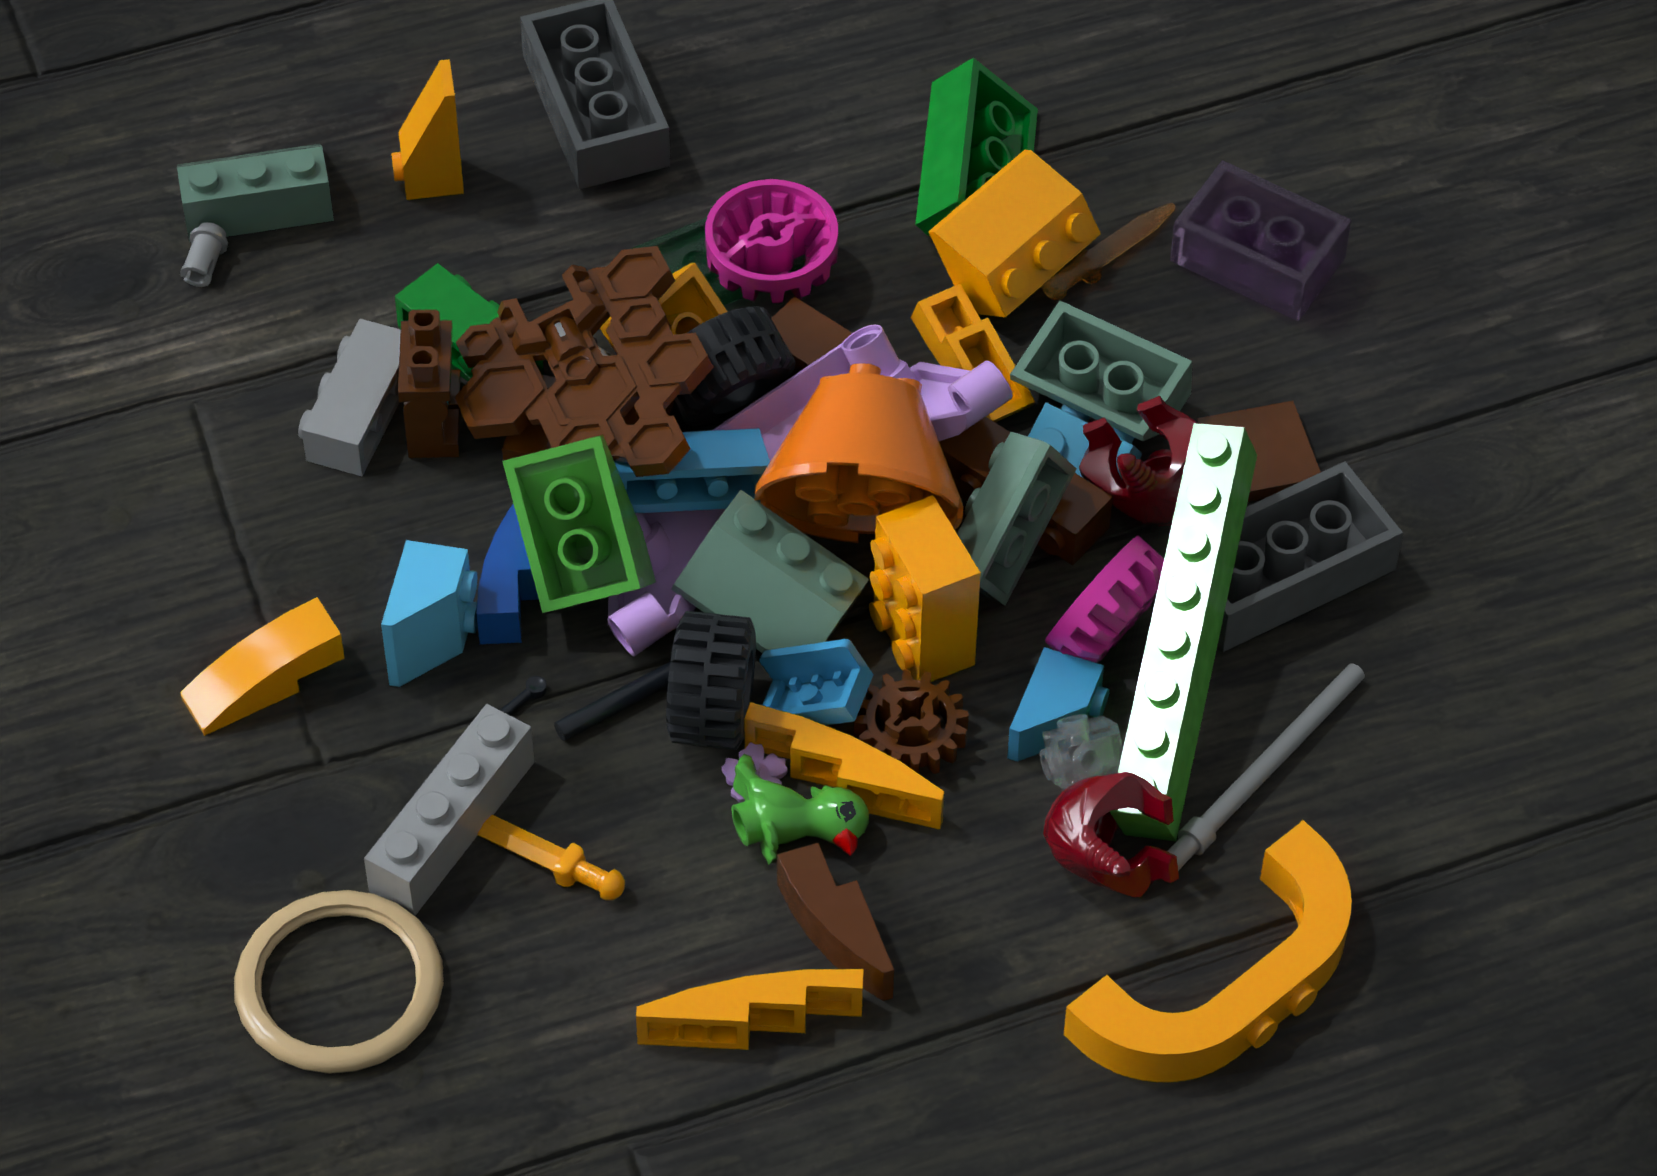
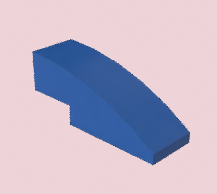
M514 504L509 508L495 532L482 568L478 586L476 613L480 644L522 643L521 600H539Z

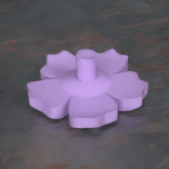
M751 742L746 749L739 752V759L744 753L752 757L756 772L763 780L782 785L780 779L788 772L785 758H778L772 753L764 759L762 744L755 745ZM726 758L725 764L722 766V773L726 777V783L733 786L736 775L737 759ZM734 788L731 789V797L735 798L739 803L745 801L742 796L735 792Z

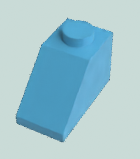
M1044 647L1009 729L1007 759L1018 762L1084 737L1092 717L1101 719L1108 701L1109 689L1102 687L1104 665Z

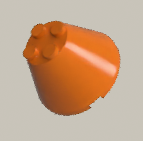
M865 363L851 365L847 374L820 378V384L755 487L754 500H760L762 505L801 532L844 542L858 543L859 534H875L876 516L934 495L954 530L961 524L963 516V503L921 395L922 384L914 379H896L881 375V369L878 366Z

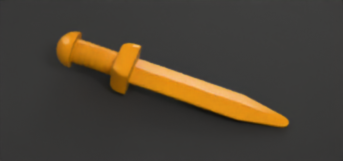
M491 815L483 823L477 834L498 846L553 871L556 884L560 886L570 887L578 881L599 891L600 898L609 901L620 897L625 889V879L618 870L613 869L608 872L587 862L582 847L575 843H571L567 849H564L494 815Z

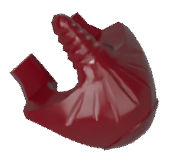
M1161 396L1138 404L1137 411L1152 431L1159 433L1168 440L1171 449L1157 450L1143 463L1141 459H1136L1135 455L1129 453L1121 454L1117 457L1122 441L1105 417L1083 425V434L1089 441V446L1079 466L1082 477L1113 496L1112 505L1128 517L1146 525H1172L1193 425L1198 423L1186 414L1167 405ZM1117 465H1118L1119 471H1120V473H1121V476H1122V478H1123V481L1121 480V477H1120V475H1119V473H1118Z
M1130 772L1094 776L1075 782L1072 786L1062 791L1053 802L1046 816L1043 831L1054 858L1062 867L1091 883L1131 897H1142L1154 880L1162 879L1172 883L1179 879L1177 856L1172 853L1146 845L1134 857L1125 859L1117 851H1114L1112 847H1109L1118 829V824L1110 811L1127 807L1135 808L1152 819L1170 825L1174 821L1171 797L1161 793L1146 779Z

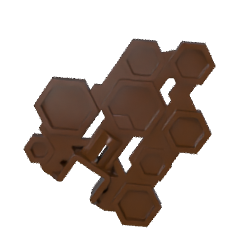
M658 246L621 250L608 266L592 268L588 271L585 267L571 265L562 274V277L573 300L543 314L529 322L517 298L501 301L497 311L499 317L493 319L490 324L470 326L456 341L457 347L468 368H474L471 370L473 377L454 398L475 439L520 435L530 423L531 425L541 424L552 448L603 435L613 460L629 463L636 477L669 474L691 449L675 417L668 416L665 409L677 395L691 394L714 368L696 332L673 335L670 329L671 324L658 300L675 282V279ZM611 316V324L606 329V332L618 355L603 356L593 335ZM559 322L566 335L561 337L555 327V324ZM535 361H548L556 378L555 383L549 389ZM635 407L640 418L634 425H626L624 417Z

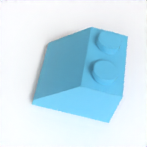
M406 540L381 623L390 686L400 687L463 653L468 633H476L478 629L477 602H473L476 594L478 577L477 572L470 571L468 549Z

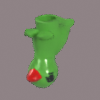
M745 753L741 756L735 767L736 775L733 788L745 801L732 805L731 810L736 831L745 846L760 842L762 854L768 865L775 863L778 845L790 843L806 836L818 837L834 843L850 856L857 849L858 838L865 832L869 824L868 807L859 795L849 789L841 787L831 788L824 785L822 790L812 786V798L806 799L788 787L763 780L756 772L752 757Z

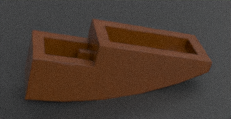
M819 843L777 854V885L791 913L808 938L838 969H864L863 989L882 1001L892 999L894 968L858 881L836 886Z

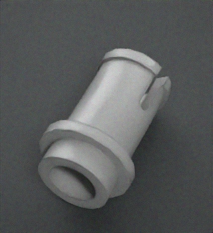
M204 222L198 228H194L191 231L189 240L192 245L180 271L184 281L196 287H205L210 284L218 257L228 247L225 230L217 224Z

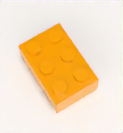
M934 495L876 516L875 539L871 540L870 543L875 560L874 571L870 572V581L874 590V601L869 603V611L878 631L886 630L890 637L893 655L901 670L909 669L914 680H920L925 671L931 672V682L974 666L981 572Z

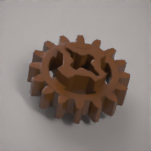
M909 669L903 670L902 680L894 681L889 674L882 675L881 689L874 685H869L865 700H863L857 717L853 721L854 737H859V740L901 761L918 774H920V768L925 766L932 773L937 774L940 773V759L953 764L957 760V748H965L969 713L963 710V696L961 693L949 696V681L944 680L935 686L931 684V672L925 671L920 680H914ZM939 715H941L945 721V729H942L940 727L941 719L938 718ZM878 718L882 720V729L884 730L882 733L876 725Z

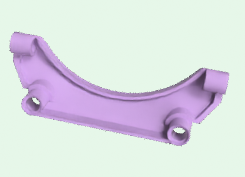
M875 324L853 332L843 343L712 431L760 428L769 460L771 461L820 384V378L847 374L851 365L859 363L878 366L881 369V375L896 379L909 378L919 381L922 384L921 395L939 441L961 434L1011 400L1013 395L1003 374L988 360L971 371L925 362H918L909 368L906 362L898 359L883 328ZM725 509L635 513L644 534L656 583L641 589L609 596L607 619L608 625L616 639L632 656H636L677 628L686 611H694L696 606L684 599L682 595H678L671 590V588Z

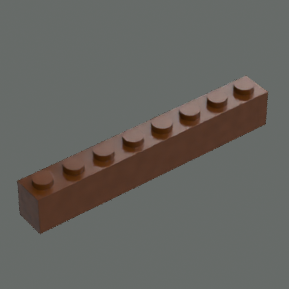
M795 296L771 318L796 362L793 372L786 380L843 343L852 334V332ZM984 417L961 434L939 441L958 493L965 501H968L975 489L982 487L990 472L989 460L994 449L999 443H1005L1010 434L1008 430L987 417ZM1074 473L1038 545L1046 553L1054 556L1057 555L1069 564L1074 565L1110 528L1113 496Z

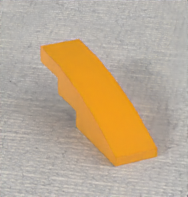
M752 702L749 703L744 718L745 749L750 742L755 745L762 744L765 754L773 753L776 756L790 759L791 778L853 791L863 799L868 807L869 814L941 829L944 791L901 761L851 735L808 718Z
M804 969L750 975L690 988L637 1006V1044L749 1050L750 1031L805 1033L806 1014L862 1017L864 969Z

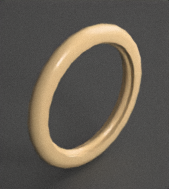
M351 890L321 892L298 899L278 910L254 932L239 958L234 976V1001L243 1026L259 1046L278 1060L302 1070L328 1074L355 1072L385 1062L405 1050L425 1030L438 1008L444 984L442 958L433 936L417 917L398 903L372 893ZM353 916L367 918L385 925L396 933L408 947L415 964L416 985L412 1000L403 1016L390 1029L371 1040L352 1046L323 1047L310 1045L295 1039L277 1026L267 1012L262 997V975L266 961L272 951L289 933L307 923L327 917Z

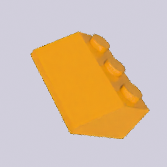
M1023 150L928 231L953 285L961 283L977 314L1007 317L1101 234L1083 194L1032 150Z

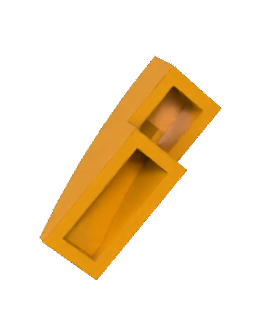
M961 283L917 302L910 318L941 366L971 371L988 360L1000 370L1007 380L1012 391V399L987 415V418L997 422L1034 405L1035 400L1029 389L1010 380V373L1014 369L1015 364L989 318L980 319Z
M318 597L286 612L233 646L180 692L181 698L203 735L210 734L298 693L299 679L344 659L341 633Z

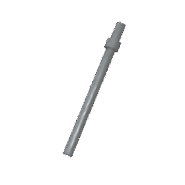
M1350 663L1201 817H1192L1178 832L1177 842L1167 851L1177 856L1178 871L1193 855H1202L1216 840L1215 832L1365 678L1363 670L1358 665Z

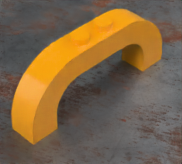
M1304 820L1265 850L1260 880L1289 906L1295 915L1298 928L1285 941L1210 1001L1186 1012H1160L1147 1008L1135 1001L1106 975L1066 1006L1063 1035L1087 1057L1102 1067L1129 1078L1151 1082H1178L1199 1078L1226 1066L1250 1046L1255 1048L1263 1046L1274 1035L1281 1021L1291 1013L1294 1016H1299L1311 1006L1317 996V992L1333 975L1343 954L1351 915L1352 899L1348 876L1335 851Z

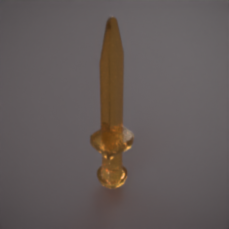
M1168 203L1139 215L1090 250L1084 248L1070 261V265L1059 271L1042 285L1044 294L1052 300H1061L1067 296V290L1081 280L1088 284L1098 282L1101 279L1102 267L1157 230L1174 211L1175 205Z

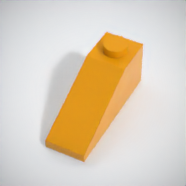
M450 59L439 61L398 132L401 152L391 153L394 181H404L406 200L464 194Z

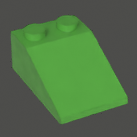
M603 435L502 461L542 613L641 589L656 583L642 528Z

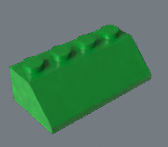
M974 57L932 82L915 223L927 236H930L928 231L1023 150H1032L1034 152L1038 109Z

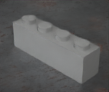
M489 704L483 707L364 857L369 893L396 902L416 916L478 836L477 834L483 823L496 813L534 764L531 726Z

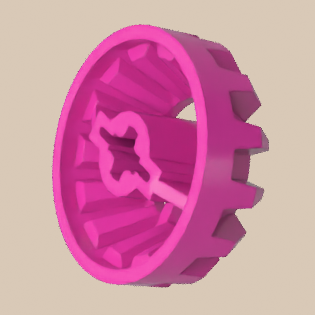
M765 179L742 184L720 197L707 216L705 225L707 264L711 272L719 275L720 284L724 288L734 292L741 287L743 298L755 302L759 292L770 293L773 304L783 302L784 293L788 290H791L796 298L799 299L810 294L811 285L819 286L824 284L830 277L831 266L837 263L838 222L836 215L829 203L821 195L795 182ZM805 254L806 261L804 267L788 273L793 267V260Z
M1140 536L1133 538L1074 601L1048 634L1045 643L1053 650L1095 663L1101 661L1110 649L1116 646L1125 633L1135 625V622L1156 599L1164 558Z

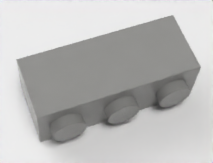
M359 319L351 336H344L338 349L336 365L331 373L326 372L321 379L318 399L313 409H307L300 420L298 436L300 439H303L306 461L363 476L400 403L398 397L401 329Z

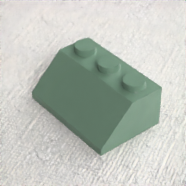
M321 144L177 165L188 238H190L191 231L194 228H198L204 222L219 225L225 230L226 237L334 221L329 181Z
M1059 301L1010 373V380L1096 420L1105 417L1113 428L1141 441H1145L1159 435V433L1152 431L1137 411L1138 404L1161 396L1167 405L1180 411L1191 395L1192 361Z
M1010 432L1005 443L1001 442L997 445L989 460L990 472L982 487L975 489L970 495L965 506L966 518L957 533L981 572L979 593L1004 606L1008 602L1077 469L1055 448L1044 441Z
M740 490L715 522L673 584L671 590L678 595H682L684 599L704 613L750 617L756 632V649L763 653L766 650L827 642L850 611L869 579L760 502L754 500L750 495Z

